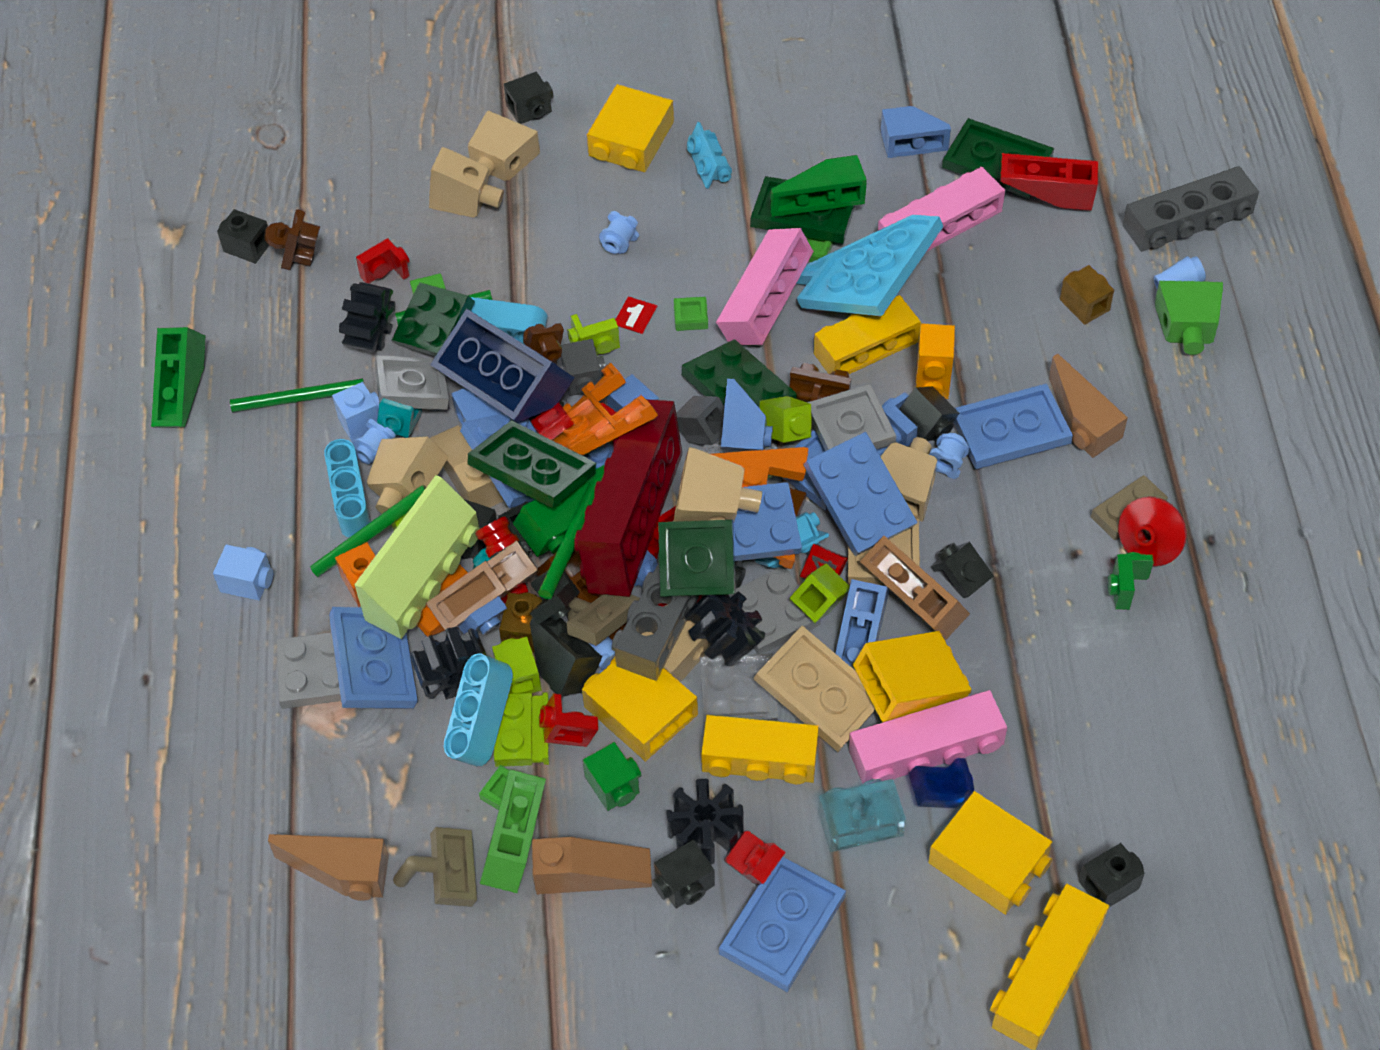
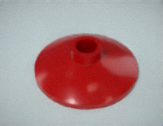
M1153 496L1138 498L1126 506L1119 519V537L1125 550L1128 553L1137 552L1143 555H1153V566H1162L1172 562L1181 554L1185 547L1187 530L1183 517L1171 503L1164 499ZM1143 529L1150 532L1151 540L1146 538Z

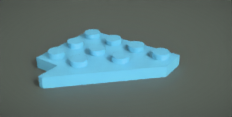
M908 216L807 264L796 283L806 285L797 297L801 308L882 316L944 227L940 217Z

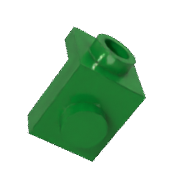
M1137 552L1117 554L1113 573L1108 576V595L1114 596L1115 610H1130L1135 592L1134 580L1149 579L1154 563L1153 555H1143Z

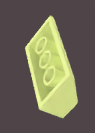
M435 475L354 584L365 621L400 639L403 638L408 629L411 630L417 625L421 617V611L426 606V603L439 594L441 583L448 574H453L456 571L461 556L467 547H472L478 540L475 532L480 528L476 511L443 478Z

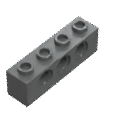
M1237 166L1127 204L1122 226L1141 252L1152 248H1160L1166 243L1181 238H1188L1195 233L1210 228L1214 229L1224 223L1235 219H1243L1253 214L1259 191L1243 169Z
M659 553L657 557L658 565L653 573L649 572L644 579L642 596L639 601L634 600L627 614L628 622L624 630L619 629L612 642V650L615 651L616 667L654 681L658 680L687 622L685 616L688 610L696 604L700 596H660ZM660 603L668 604L666 606H657ZM644 632H652V633H654V634L649 635V636L641 635V634L644 633Z

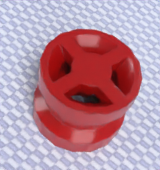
M506 516L491 522L475 532L477 539L484 542L486 546L485 553L488 558L497 555L515 541H520L517 535L509 530V521Z

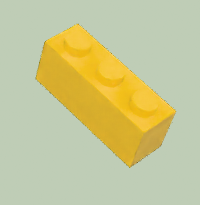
M898 295L893 299L882 316L852 314L847 319L832 326H825L819 332L814 333V355L828 374H831L836 369L848 371L851 374L918 343L921 321L904 299Z
M707 715L701 753L702 772H708L717 777H727L729 775L747 776L749 779L763 781L769 778L785 780L790 784L814 783L819 725Z

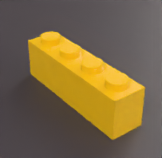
M1067 883L1060 896L1055 893L1051 895L1043 912L1044 915L1048 916L1043 927L1037 924L1034 926L1026 942V946L1031 949L1025 960L1019 956L1017 957L1008 975V978L1013 980L1008 991L1005 992L1000 989L991 1005L990 1011L995 1013L992 1024L993 1029L1031 1050L1037 1049L1100 931L1110 905Z

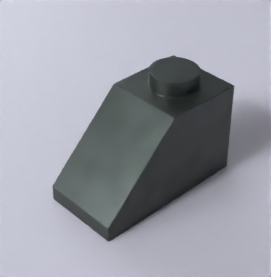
M549 617L539 625L532 618L530 628L539 676L550 685V689L556 694L568 696L570 694L582 693L585 682L596 673L602 655L589 643L568 635L567 623L562 618L553 622Z

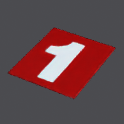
M628 296L615 321L618 327L643 334L658 305Z

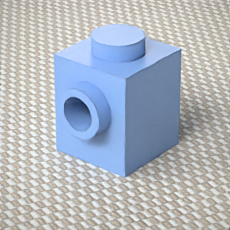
M363 382L332 395L338 420L352 443L356 438H361L367 432L368 427L365 423L369 419L377 422L379 397L375 392L369 393Z
M226 544L213 575L221 593L260 601L264 589H268L272 583L273 569L270 567L266 553L254 547L241 548Z

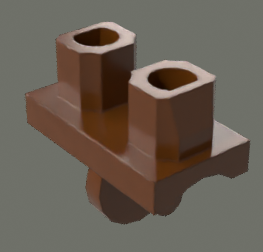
M296 209L292 228L283 222L272 223L266 228V242L275 249L285 248L281 268L291 270L293 262L307 266L311 265L320 226L305 222V211Z
M555 323L549 328H545L543 324L528 327L523 334V343L557 365V360L561 358L563 350L561 347L564 333L562 324Z
M803 363L800 368L792 367L790 372V388L797 393L798 400L807 403L851 389L852 379L849 378L848 371L836 369L831 374L818 372L819 369L813 364Z

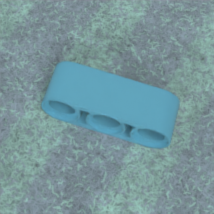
M471 297L475 301L471 309L473 313L523 343V334L528 327L535 326L536 324H543L546 327L548 315L540 307Z
M336 439L326 446L324 456L339 527L342 534L349 538L369 524L371 520L355 447L349 440Z
M481 653L471 656L466 662L444 739V751L448 757L473 766H482L491 758L513 678L512 669L508 664Z

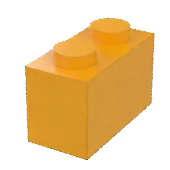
M921 323L915 387L933 386L945 399H949L954 359L955 325Z

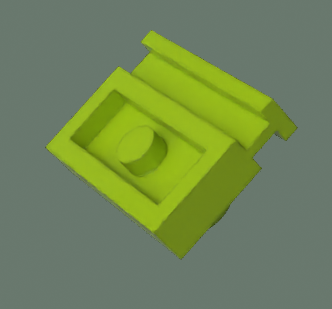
M543 692V695L532 696V693L508 694L494 746L495 767L500 765L503 767L529 766L538 762L549 765V743L544 742V728L539 726L540 709L549 701L548 692Z

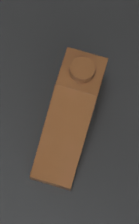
M1058 353L1054 355L1049 379L1061 413L1073 435L1072 441L1079 449H1084L1094 458L1123 438L1128 417Z
M885 536L860 561L935 631H940L945 640L970 615L958 600Z
M269 834L268 843L276 859L354 900L366 901L370 900L371 897L383 898L389 858L384 839Z
M575 837L532 839V866L536 894L652 887L649 848Z

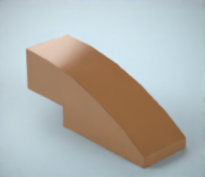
M515 541L489 561H484L426 604L444 630L458 627L471 613L498 596L502 599L540 571L520 543Z

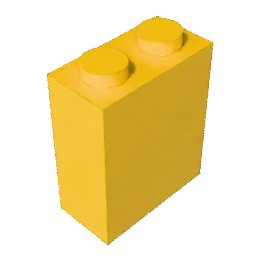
M616 84L587 133L589 156L601 161L621 165L628 169L646 172L674 123L673 100Z
M940 631L865 643L853 663V667L882 723L965 698L972 690L967 677L962 673L951 648L945 642Z
M615 656L606 669L600 674L592 675L582 688L584 707L591 714L598 717L601 723L645 762L698 715L697 696L663 668L658 680L654 681L616 667Z
M974 791L932 844L928 863L1006 915L1014 904L1020 907L1031 891V887L1028 884L1036 875L1041 878L1048 870L1053 860L1049 857L1052 841Z

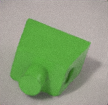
M1159 280L1154 303L1166 341L1169 343H1183L1184 352L1190 355L1201 353L1204 350V344L1214 342L1219 324L1223 282Z

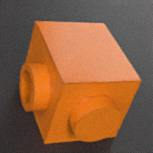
M368 542L335 557L340 576L358 607L361 605L354 584L375 557Z

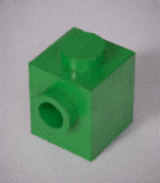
M615 742L582 760L584 776L607 811L616 806L623 807L629 804L640 793L638 778L642 776L641 771L632 757L626 759Z

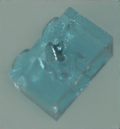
M873 779L858 787L849 789L842 787L833 788L825 794L819 795L818 813L830 853L904 836L906 817L893 779L885 781Z

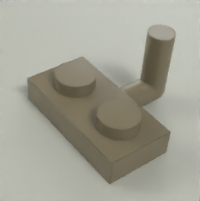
M1143 475L1094 508L1091 518L1115 541L1119 538V519L1127 505L1141 497L1153 496L1166 501L1168 497ZM1143 529V531L1151 537L1150 532Z
M603 594L592 603L575 597L568 604L571 608L567 613L568 635L597 646L627 622V614L634 600L639 601L640 597L632 594L630 597Z
M435 827L430 833L432 857H408L394 875L393 882L398 887H405L416 872L433 873L435 904L472 907L477 901L471 830Z

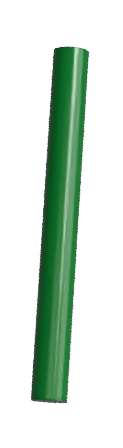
M361 378L230 399V407L232 412L332 397L333 394L358 383H364V380Z
M595 481L589 482L538 591L539 595L544 599L552 598L575 549L576 532L582 529L585 522L586 507L592 505L597 483Z
M422 484L310 566L312 572L317 577L321 576L337 564L335 557L368 542L407 514L424 492L426 486Z

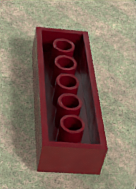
M646 399L658 416L614 439L613 453L611 458H607L605 461L602 480L596 483L592 505L586 507L585 522L582 529L577 530L575 535V550L580 552L581 556L580 573L581 577L586 580L588 593L630 597L683 455L674 401Z

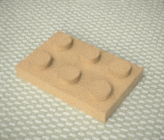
M801 626L754 677V680L803 723L819 725L818 736L837 752L849 741L850 732L859 730L876 711L857 672L804 626Z

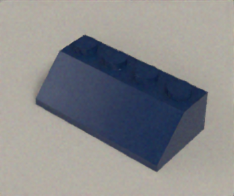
M468 309L465 310L430 364L518 423L553 408L559 403L575 378L552 361Z

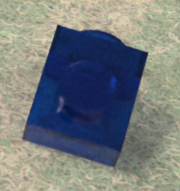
M957 758L948 767L915 766L908 773L918 807L957 808L974 792L973 777L969 771L966 758Z

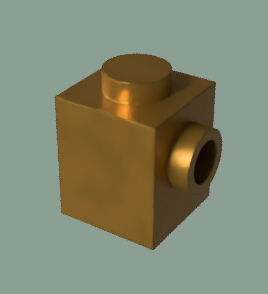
M1087 265L1079 271L1070 272L1063 279L1060 301L1086 325L1110 311L1115 289L1102 274H1098L1090 265Z
M508 593L505 605L507 608L503 612L499 628L501 642L511 638L519 639L527 636L531 651L535 652L530 622L533 617L530 612L542 602L540 597L531 593Z

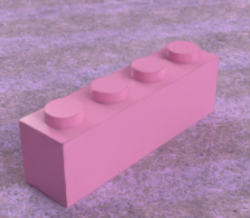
M980 167L970 173L963 174L959 179L945 186L938 187L934 192L920 199L913 200L907 206L893 213L886 214L878 221V231L911 215L939 216L944 227L928 248L930 250L1002 212L1005 189L983 167Z
M801 228L768 230L716 321L728 342L735 339L741 345H763L814 252Z
M988 690L850 732L849 753L864 788L873 785L881 787L892 783L896 778L908 774L913 776L921 775L937 765L959 763L967 756L976 753H992L1004 745L1007 725L991 691Z

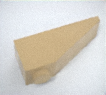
M459 425L430 437L448 455V459L443 467L463 499L489 508L503 502L502 496L490 477L467 465L468 453L472 449L460 432L461 427Z

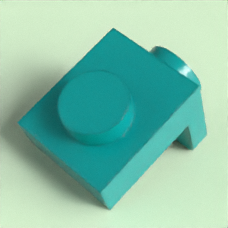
M383 398L379 403L377 423L383 427L390 428L396 435L409 438L421 417L422 409Z

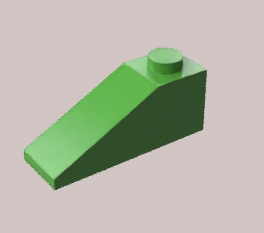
M509 769L480 884L513 893L518 892L527 862L546 778Z

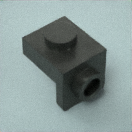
M970 541L958 546L954 542L950 543L937 553L939 559L931 565L934 572L940 570L945 572L962 598L971 596L994 577Z
M548 571L531 583V586L538 595V591ZM565 571L552 598L544 599L539 595L542 602L530 612L538 625L549 617L555 622L571 610L568 604L580 593Z

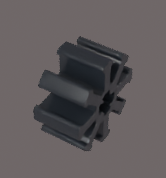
M359 282V284L353 283L350 287L351 300L344 299L342 310L347 312L346 319L339 324V333L345 334L342 344L370 352L382 351L385 347L384 334L390 335L393 324L388 323V317L392 312H395L396 302L390 301L393 290L364 282Z
M739 591L731 598L729 594L705 595L688 610L685 616L687 620L695 623L688 630L692 640L706 639L709 644L704 654L711 660H714L721 653L726 666H733L765 638V632L755 627L762 621V617L757 610L745 612L742 609L743 603L747 598Z
M457 627L447 628L445 630V641L439 642L433 639L432 635H429L421 641L424 651H413L410 658L426 697L432 699L441 691H443L446 700L456 697V691L468 659L479 653L486 655L477 630L470 628L468 632L461 636Z
M707 778L697 779V801L685 794L682 787H679L673 793L674 812L671 810L666 812L668 837L672 839L676 836L677 849L692 840L696 844L700 843L701 851L710 864H714V842L723 847L728 854L738 840V832H744L743 805L739 804L737 807H734V790L727 784L722 785V790L713 800L709 799V780Z

